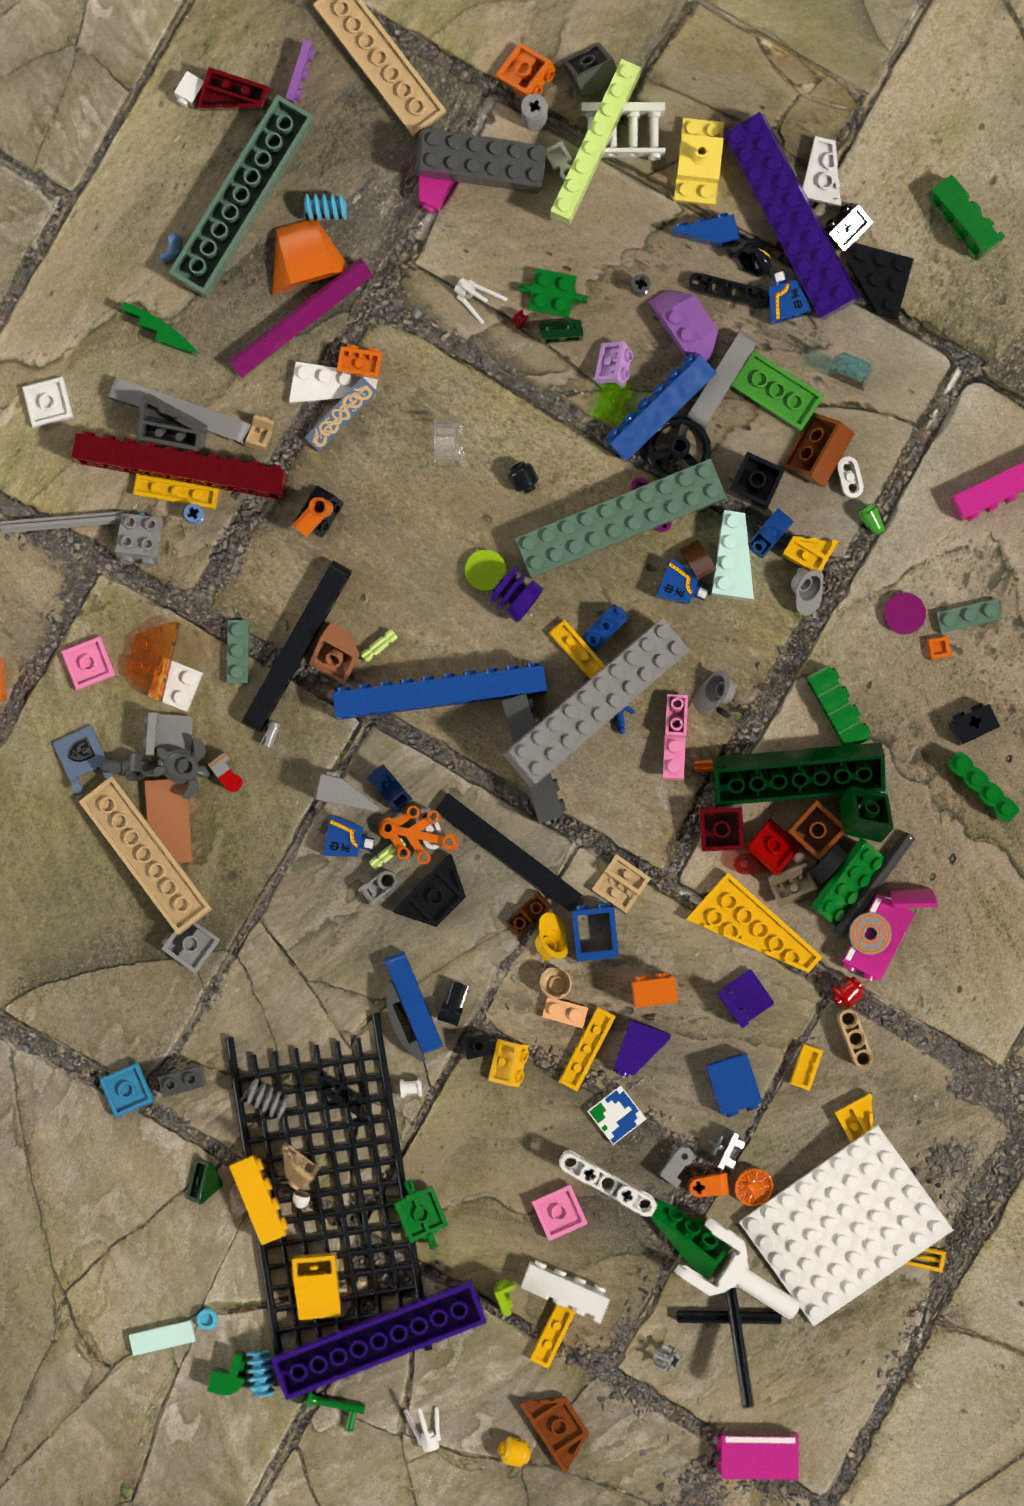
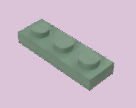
M998 599L935 613L940 634L1003 619Z
M228 620V684H249V620Z

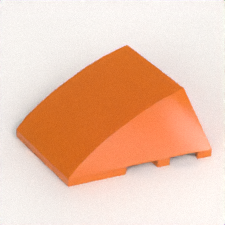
M316 218L313 221L306 220L276 229L273 295L325 278H336L349 267Z

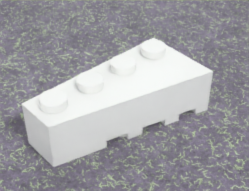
M535 1260V1263L529 1262L521 1282L522 1289L544 1299L551 1297L554 1303L562 1307L568 1308L569 1305L573 1306L572 1309L582 1316L593 1315L595 1316L593 1321L601 1324L610 1301L609 1293L606 1292L605 1287L595 1284L593 1287L586 1284L587 1280L575 1276L571 1278L566 1276L567 1272L555 1268V1270L546 1268L547 1264L539 1260Z

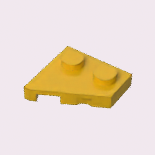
M871 1093L834 1112L850 1143L873 1128V1098Z

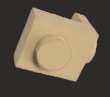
M254 415L245 446L265 452L273 434L274 421L267 417Z

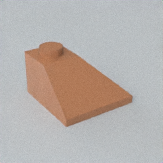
M331 622L321 635L309 665L346 684L360 654L350 632Z

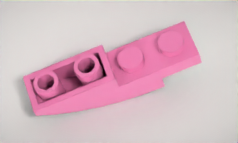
M667 694L662 780H684L688 695Z

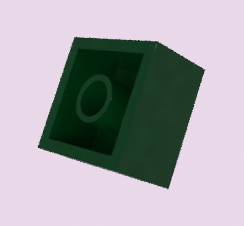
M850 786L839 799L844 835L882 842L894 829L888 794Z

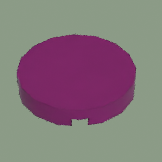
M899 593L893 596L884 608V620L887 626L893 632L900 635H908L918 631L926 618V608L923 602L911 593Z

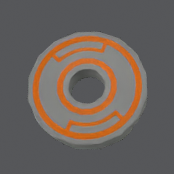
M867 912L861 914L853 920L849 927L851 944L857 951L863 954L875 955L881 953L888 947L891 941L892 931L890 924L883 916L877 913ZM870 927L876 932V936L872 940L866 939L864 935L865 930Z

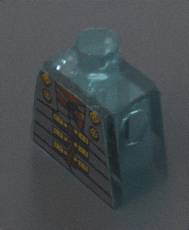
M843 352L835 356L827 376L864 391L871 375L872 367L869 362Z

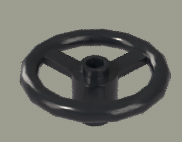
M672 417L646 442V459L651 469L661 478L673 474L665 471L657 462V460L669 456L675 460L683 459L690 467L699 463L689 453L690 442L686 438L688 427L693 429L703 442L701 462L710 459L712 454L711 440L702 426L685 417ZM680 425L678 436L670 441L669 447L654 452L657 436L670 426ZM680 446L682 452L675 450V447Z

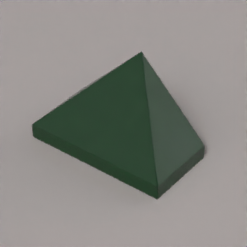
M196 1157L186 1199L203 1204L223 1184L212 1162Z

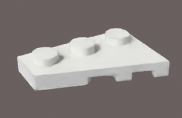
M815 136L803 189L809 201L841 208L836 141Z

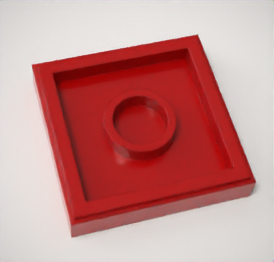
M770 818L745 848L777 876L801 848V845Z

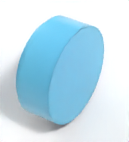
M212 1308L200 1310L196 1317L197 1325L203 1330L213 1329L218 1322L217 1312Z

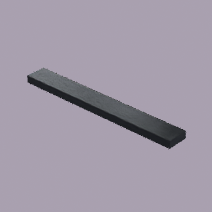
M449 793L436 808V811L568 911H571L582 896L581 893Z

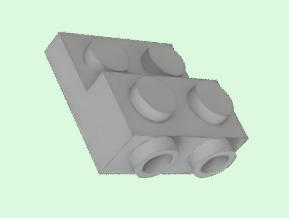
M197 921L180 935H177L175 931L173 934L168 933L162 941V944H164L162 950L197 974L221 939Z

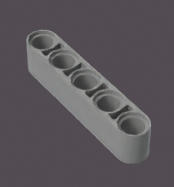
M742 331L738 333L715 370L717 374L708 381L687 418L703 428L706 427L758 341Z

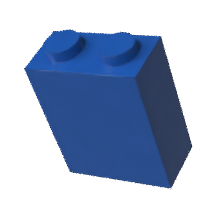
M744 1052L705 1065L721 1115L726 1114V1117H732L739 1114L738 1110L746 1108L747 1111L758 1108V1104L763 1103L747 1053Z

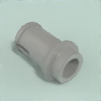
M271 720L265 723L267 727L260 744L273 748L278 730L281 731V724Z

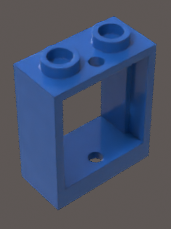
M609 903L597 904V908L589 909L588 905L576 906V910L572 911L577 962L619 958L614 906L610 907ZM609 913L613 949L581 952L578 916Z

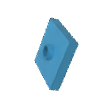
M139 1062L99 1079L115 1118L155 1101Z

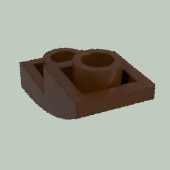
M698 539L679 549L698 580L716 570L714 563Z
M538 891L506 923L521 937L553 906Z

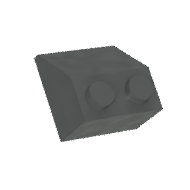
M600 43L562 60L576 90L583 98L593 96L596 92L608 88L617 70L614 59Z

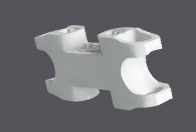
M564 1150L559 1165L563 1171L616 1199L631 1210L643 1216H652L657 1204L651 1194L603 1169L575 1151ZM574 1158L576 1159V1164L569 1167L565 1164V1160ZM589 1169H591L593 1171V1174H589L587 1176L585 1174L586 1170L589 1171ZM611 1178L614 1181L612 1187L604 1188L602 1186L603 1179ZM628 1190L630 1192V1195L626 1194L624 1197L623 1191L626 1192ZM644 1199L650 1201V1205L646 1208L639 1206L640 1202Z

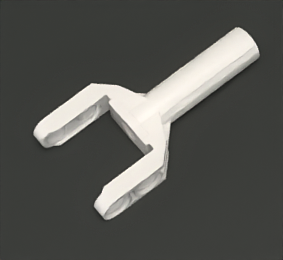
M708 1218L704 1225L713 1235L736 1250H733L714 1278V1283L686 1265L678 1264L674 1272L709 1296L724 1293L731 1288L738 1287L785 1318L792 1319L800 1308V1301L750 1270L745 1241L715 1220Z

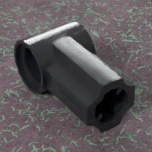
M451 981L446 1000L442 1004L437 1020L458 1026L469 986Z

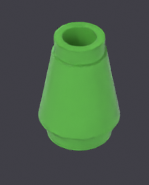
M870 503L858 511L859 519L873 532L874 536L885 530L877 506L874 507Z

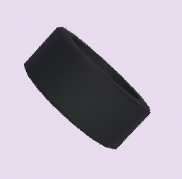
M834 844L817 861L809 873L822 884L842 864L848 854L837 844Z

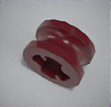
M521 309L509 323L511 325L514 324L515 329L518 330L527 322L530 316L524 315V311Z

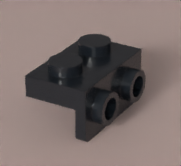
M316 486L295 521L309 507V503L313 498L321 497L328 499L333 504V512L329 517L324 518L312 531L323 538L335 517L341 511L344 502L334 494ZM323 502L318 505L319 513L324 510Z

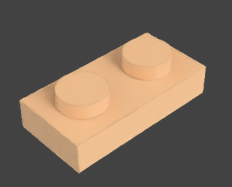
M547 997L542 1017L583 1028L588 1007Z

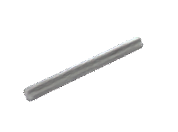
M114 511L6 520L0 522L1 533L120 524L121 516L124 512Z

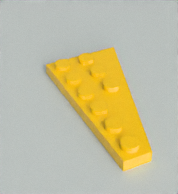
M728 872L685 919L807 973L822 959L818 952Z

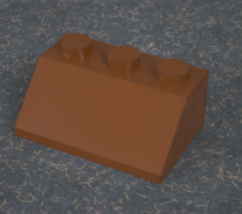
M813 413L799 434L782 467L807 482L824 488L855 433L841 421Z

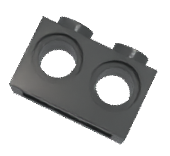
M202 1064L158 1077L163 1098L207 1085Z

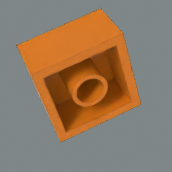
M668 972L655 973L656 977L648 978V975L635 976V980L630 981L634 1007L677 1003L675 977Z

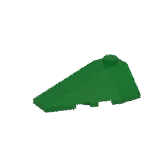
M661 1200L658 1201L652 1216H649L689 1265L706 1279H709L733 1248L713 1235L704 1225L705 1223L702 1222L701 1218L695 1217L694 1219L684 1214L683 1210Z

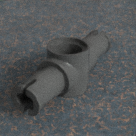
M138 753L128 754L122 760H102V773H121L130 781H139L144 776H147V774H152L154 768L158 767L157 762L148 761V759H144Z

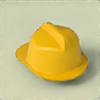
M551 912L543 914L539 919V935L535 940V947L542 956L543 961L553 958L563 959L568 954L564 924L556 914Z

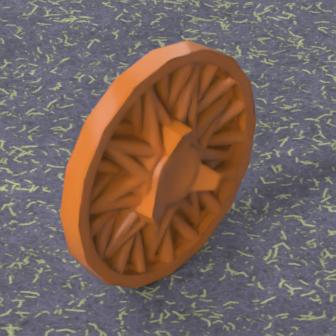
M750 1168L738 1175L734 1191L741 1203L747 1206H758L764 1204L773 1193L774 1184L771 1176L766 1171L760 1168Z

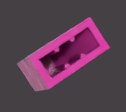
M419 176V205L422 206L421 209L430 214H433V212L439 214L454 181Z

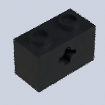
M979 703L971 707L972 712L966 715L964 712H960L952 716L953 721L948 724L958 745H963L1000 727L990 704L984 706L983 703ZM971 719H976L978 722L975 724V726L969 725Z

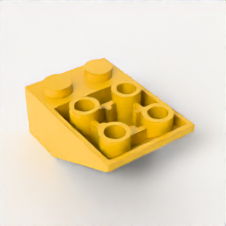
M336 1252L294 1255L292 1267L299 1320L341 1317Z

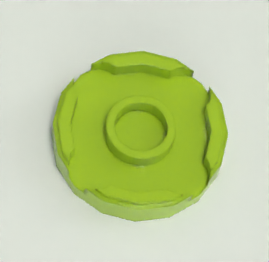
M479 550L473 553L465 565V576L468 583L480 591L494 590L506 574L504 559L492 550Z

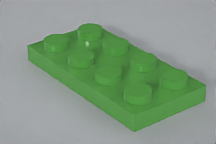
M753 351L731 385L733 389L800 432L824 397L823 394L756 351Z

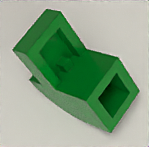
M236 1350L230 1371L218 1367L213 1368L207 1392L218 1395H231L242 1387L247 1375L239 1372H243L247 1360L243 1359L245 1352Z

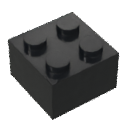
M747 451L728 493L766 510L785 472V468Z

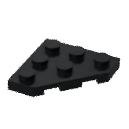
M853 242L847 262L848 267L857 278L859 286L865 296L868 297L876 315L897 320L914 258Z

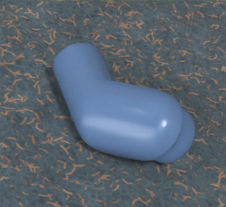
M176 233L168 236V250L160 255L165 264L181 253L182 239Z

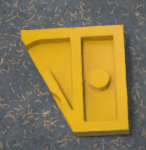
M793 536L781 556L810 571L818 569L822 571L838 541L819 540V538L805 539L804 537Z

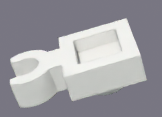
M560 141L546 149V158L553 171L558 168L560 169V178L562 181H565L566 176L564 172L570 170L571 165H568V163L572 161V158L563 141Z

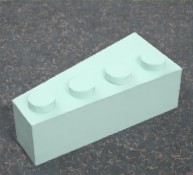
M724 510L722 513L715 560L716 570L713 573L710 596L749 602L754 600L745 513Z

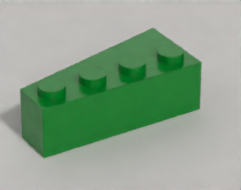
M950 175L929 192L931 204L935 208L938 207L940 209L943 220L947 224H951L957 239L963 240L967 246V252L972 258L975 257L977 261L998 247L1006 237L1001 231L997 233L994 230V222L990 218L982 216L981 207L976 202L968 200V192L953 175Z

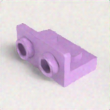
M624 341L601 343L594 378L597 384L617 383L620 388L626 387L633 353Z

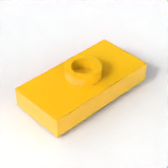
M802 1044L789 1084L810 1091L823 1050Z

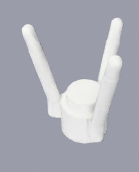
M463 277L454 288V292L458 294L457 299L463 302L481 324H484V320L465 298L470 299L474 295L486 303L488 300L476 292V289L503 301L508 299Z
M435 1407V1433L433 1430L428 1431L422 1409L418 1408L419 1419L423 1429L421 1436L408 1410L405 1409L404 1414L417 1438L418 1446H422L423 1452H431L438 1449V1441L441 1440L439 1408Z

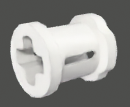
M421 1078L413 1081L400 1079L401 1098L411 1095L422 1097Z

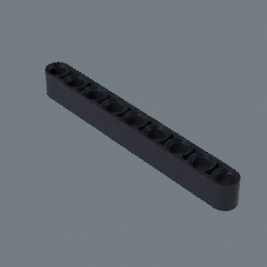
M334 560L332 561L242 720L243 724L259 733L262 732L265 723L270 719L347 583L352 570Z

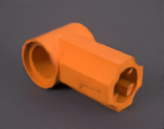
M321 497L313 498L309 503V507L293 525L301 534L308 537L324 518L332 514L333 504L328 499ZM323 502L324 510L319 513L318 505Z

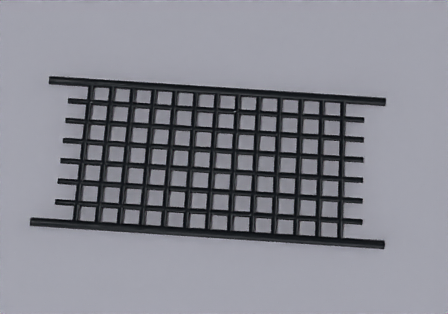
M379 1013L371 1014L377 1049L376 1054L363 1056L361 1038H355L358 1057L342 1059L340 1041H335L337 1060L321 1062L319 1044L313 1045L316 1063L303 1066L300 1064L298 1048H292L295 1067L280 1069L277 1051H273L274 1070L259 1072L255 1054L251 1055L253 1074L239 1076L234 1037L225 1038L243 1156L246 1158L252 1155L250 1144L264 1142L266 1158H261L263 1164L268 1163L273 1198L276 1197L279 1204L293 1202V1196L278 1197L276 1183L289 1180L286 1176L275 1177L273 1162L283 1161V1155L272 1156L270 1141L285 1139L292 1146V1137L306 1135L308 1151L300 1153L305 1157L309 1156L310 1161L316 1164L315 1155L330 1153L332 1168L318 1170L313 1178L315 1193H309L310 1199L316 1198L318 1214L303 1216L302 1209L296 1207L297 1217L286 1219L287 1224H299L301 1238L285 1241V1236L279 1238L280 1242L261 1245L256 1233L274 1354L283 1352L280 1338L281 1333L294 1332L296 1346L301 1345L300 1330L315 1328L317 1339L322 1337L320 1327L336 1325V1329L340 1330L343 1323L355 1321L358 1323L386 1312L382 1311L380 1300L382 1295L395 1293L397 1307L403 1305L401 1292L415 1290L416 1300L424 1297L416 1241L409 1243L407 1240L406 1243L393 1245L391 1229L401 1228L402 1225L400 1222L390 1223L388 1208L394 1207L393 1203L396 1201L386 1202L384 1187L398 1185L400 1199H403L408 1193L403 1184L406 1178ZM378 1059L380 1074L366 1076L364 1061ZM359 1062L361 1078L346 1080L343 1065ZM338 1066L340 1081L346 1085L362 1083L364 1097L369 1099L371 1103L385 1101L387 1116L373 1118L371 1110L367 1120L352 1122L351 1112L345 1109L347 1123L331 1125L329 1110L344 1107L338 1103L328 1104L327 1096L321 1093L323 1105L307 1108L305 1092L316 1091L318 1088L317 1085L304 1087L302 1071L317 1069L319 1079L324 1075L323 1068ZM296 1072L298 1088L283 1090L281 1075ZM275 1076L277 1090L281 1091V1099L285 1095L300 1094L302 1109L290 1111L285 1109L280 1117L282 1118L284 1133L269 1135L267 1120L276 1119L277 1113L273 1117H269V1114L262 1113V1105L259 1107V1116L246 1118L244 1102H247L248 1097L242 1100L243 1095L240 1081L258 1078V1086H260V1078ZM324 1080L321 1081L324 1090L334 1088L330 1083H325ZM382 1080L384 1095L370 1097L368 1082ZM342 1090L343 1102L349 1101L348 1091ZM353 1100L348 1106H353V1104H362H359L358 1102H356V1100ZM324 1111L326 1126L311 1129L308 1113ZM303 1114L305 1130L290 1132L287 1117ZM261 1121L263 1136L249 1139L247 1123ZM388 1122L390 1137L376 1139L374 1124ZM369 1125L371 1140L356 1143L353 1127ZM348 1128L350 1144L335 1146L333 1131ZM327 1132L329 1147L314 1150L312 1134ZM392 1143L394 1158L380 1160L378 1145ZM372 1146L374 1162L359 1164L357 1148ZM351 1149L353 1165L338 1167L336 1152ZM395 1164L397 1179L383 1181L381 1166ZM375 1167L378 1182L362 1185L360 1169ZM355 1171L357 1186L341 1188L339 1173ZM334 1174L336 1189L321 1192L318 1176ZM379 1188L381 1203L366 1206L363 1190ZM358 1191L360 1207L345 1209L342 1194ZM337 1195L339 1210L324 1213L321 1197ZM382 1209L384 1225L369 1227L367 1211ZM361 1212L363 1228L348 1230L346 1215ZM340 1216L342 1231L327 1234L325 1218ZM319 1219L322 1235L306 1237L304 1222ZM385 1230L388 1246L372 1248L370 1232ZM364 1234L367 1249L351 1251L349 1236ZM344 1237L346 1252L337 1254V1259L347 1258L349 1273L338 1275L339 1281L350 1279L352 1295L340 1296V1302L353 1300L356 1316L335 1317V1319L319 1321L318 1318L313 1319V1323L299 1325L296 1312L297 1304H295L293 1293L294 1282L292 1283L290 1273L292 1261H288L286 1246L302 1244L303 1255L309 1254L307 1243L323 1240L324 1253H329L328 1239ZM281 1247L283 1263L269 1265L267 1249ZM408 1248L410 1264L397 1266L394 1250ZM389 1251L391 1267L376 1269L373 1254ZM368 1255L370 1270L355 1272L352 1257ZM284 1268L286 1284L272 1286L270 1270ZM412 1269L414 1285L400 1287L398 1271ZM392 1272L394 1288L379 1290L377 1275ZM371 1276L373 1291L358 1293L356 1278ZM287 1289L290 1305L276 1307L273 1291ZM374 1297L377 1312L361 1315L359 1299ZM291 1310L293 1326L279 1328L277 1312ZM432 1344L424 1347V1351L433 1350Z

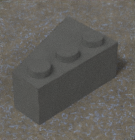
M150 393L142 398L137 439L199 451L205 446L208 425Z

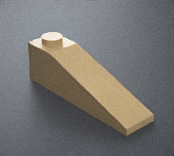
M286 1142L282 1147L285 1175L289 1180L288 1184L295 1190L300 1188L303 1191L320 1168Z

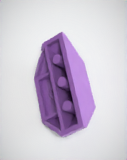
M665 291L648 302L684 358L696 352L708 363L712 360L718 329L696 295Z

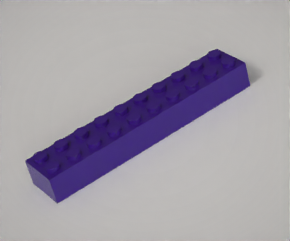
M758 112L723 133L819 319L824 320L860 300L850 277L794 173L766 116Z
M469 1279L275 1354L271 1362L287 1401L487 1323V1317L473 1280Z

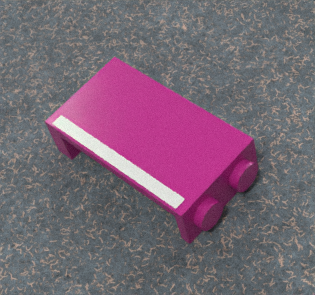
M875 894L871 901L873 903L868 913H877L883 916L890 924L892 935L888 947L881 953L868 955L857 951L851 944L845 957H842L840 960L845 963L843 967L854 973L856 969L863 972L862 977L871 982H874L875 979L881 981L915 915L914 912L906 908L891 907V900L879 894ZM870 927L865 930L864 935L866 939L872 940L876 936V932Z
M720 1431V1438L716 1439V1449L720 1451V1459H716V1472H720L721 1479L799 1480V1436L797 1432H788V1436L726 1435L725 1431Z

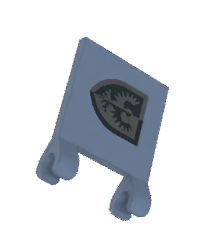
M91 725L53 743L70 780L72 789L77 794L84 791L78 777L100 767L102 770V760H107ZM103 773L106 779L115 776L114 773Z

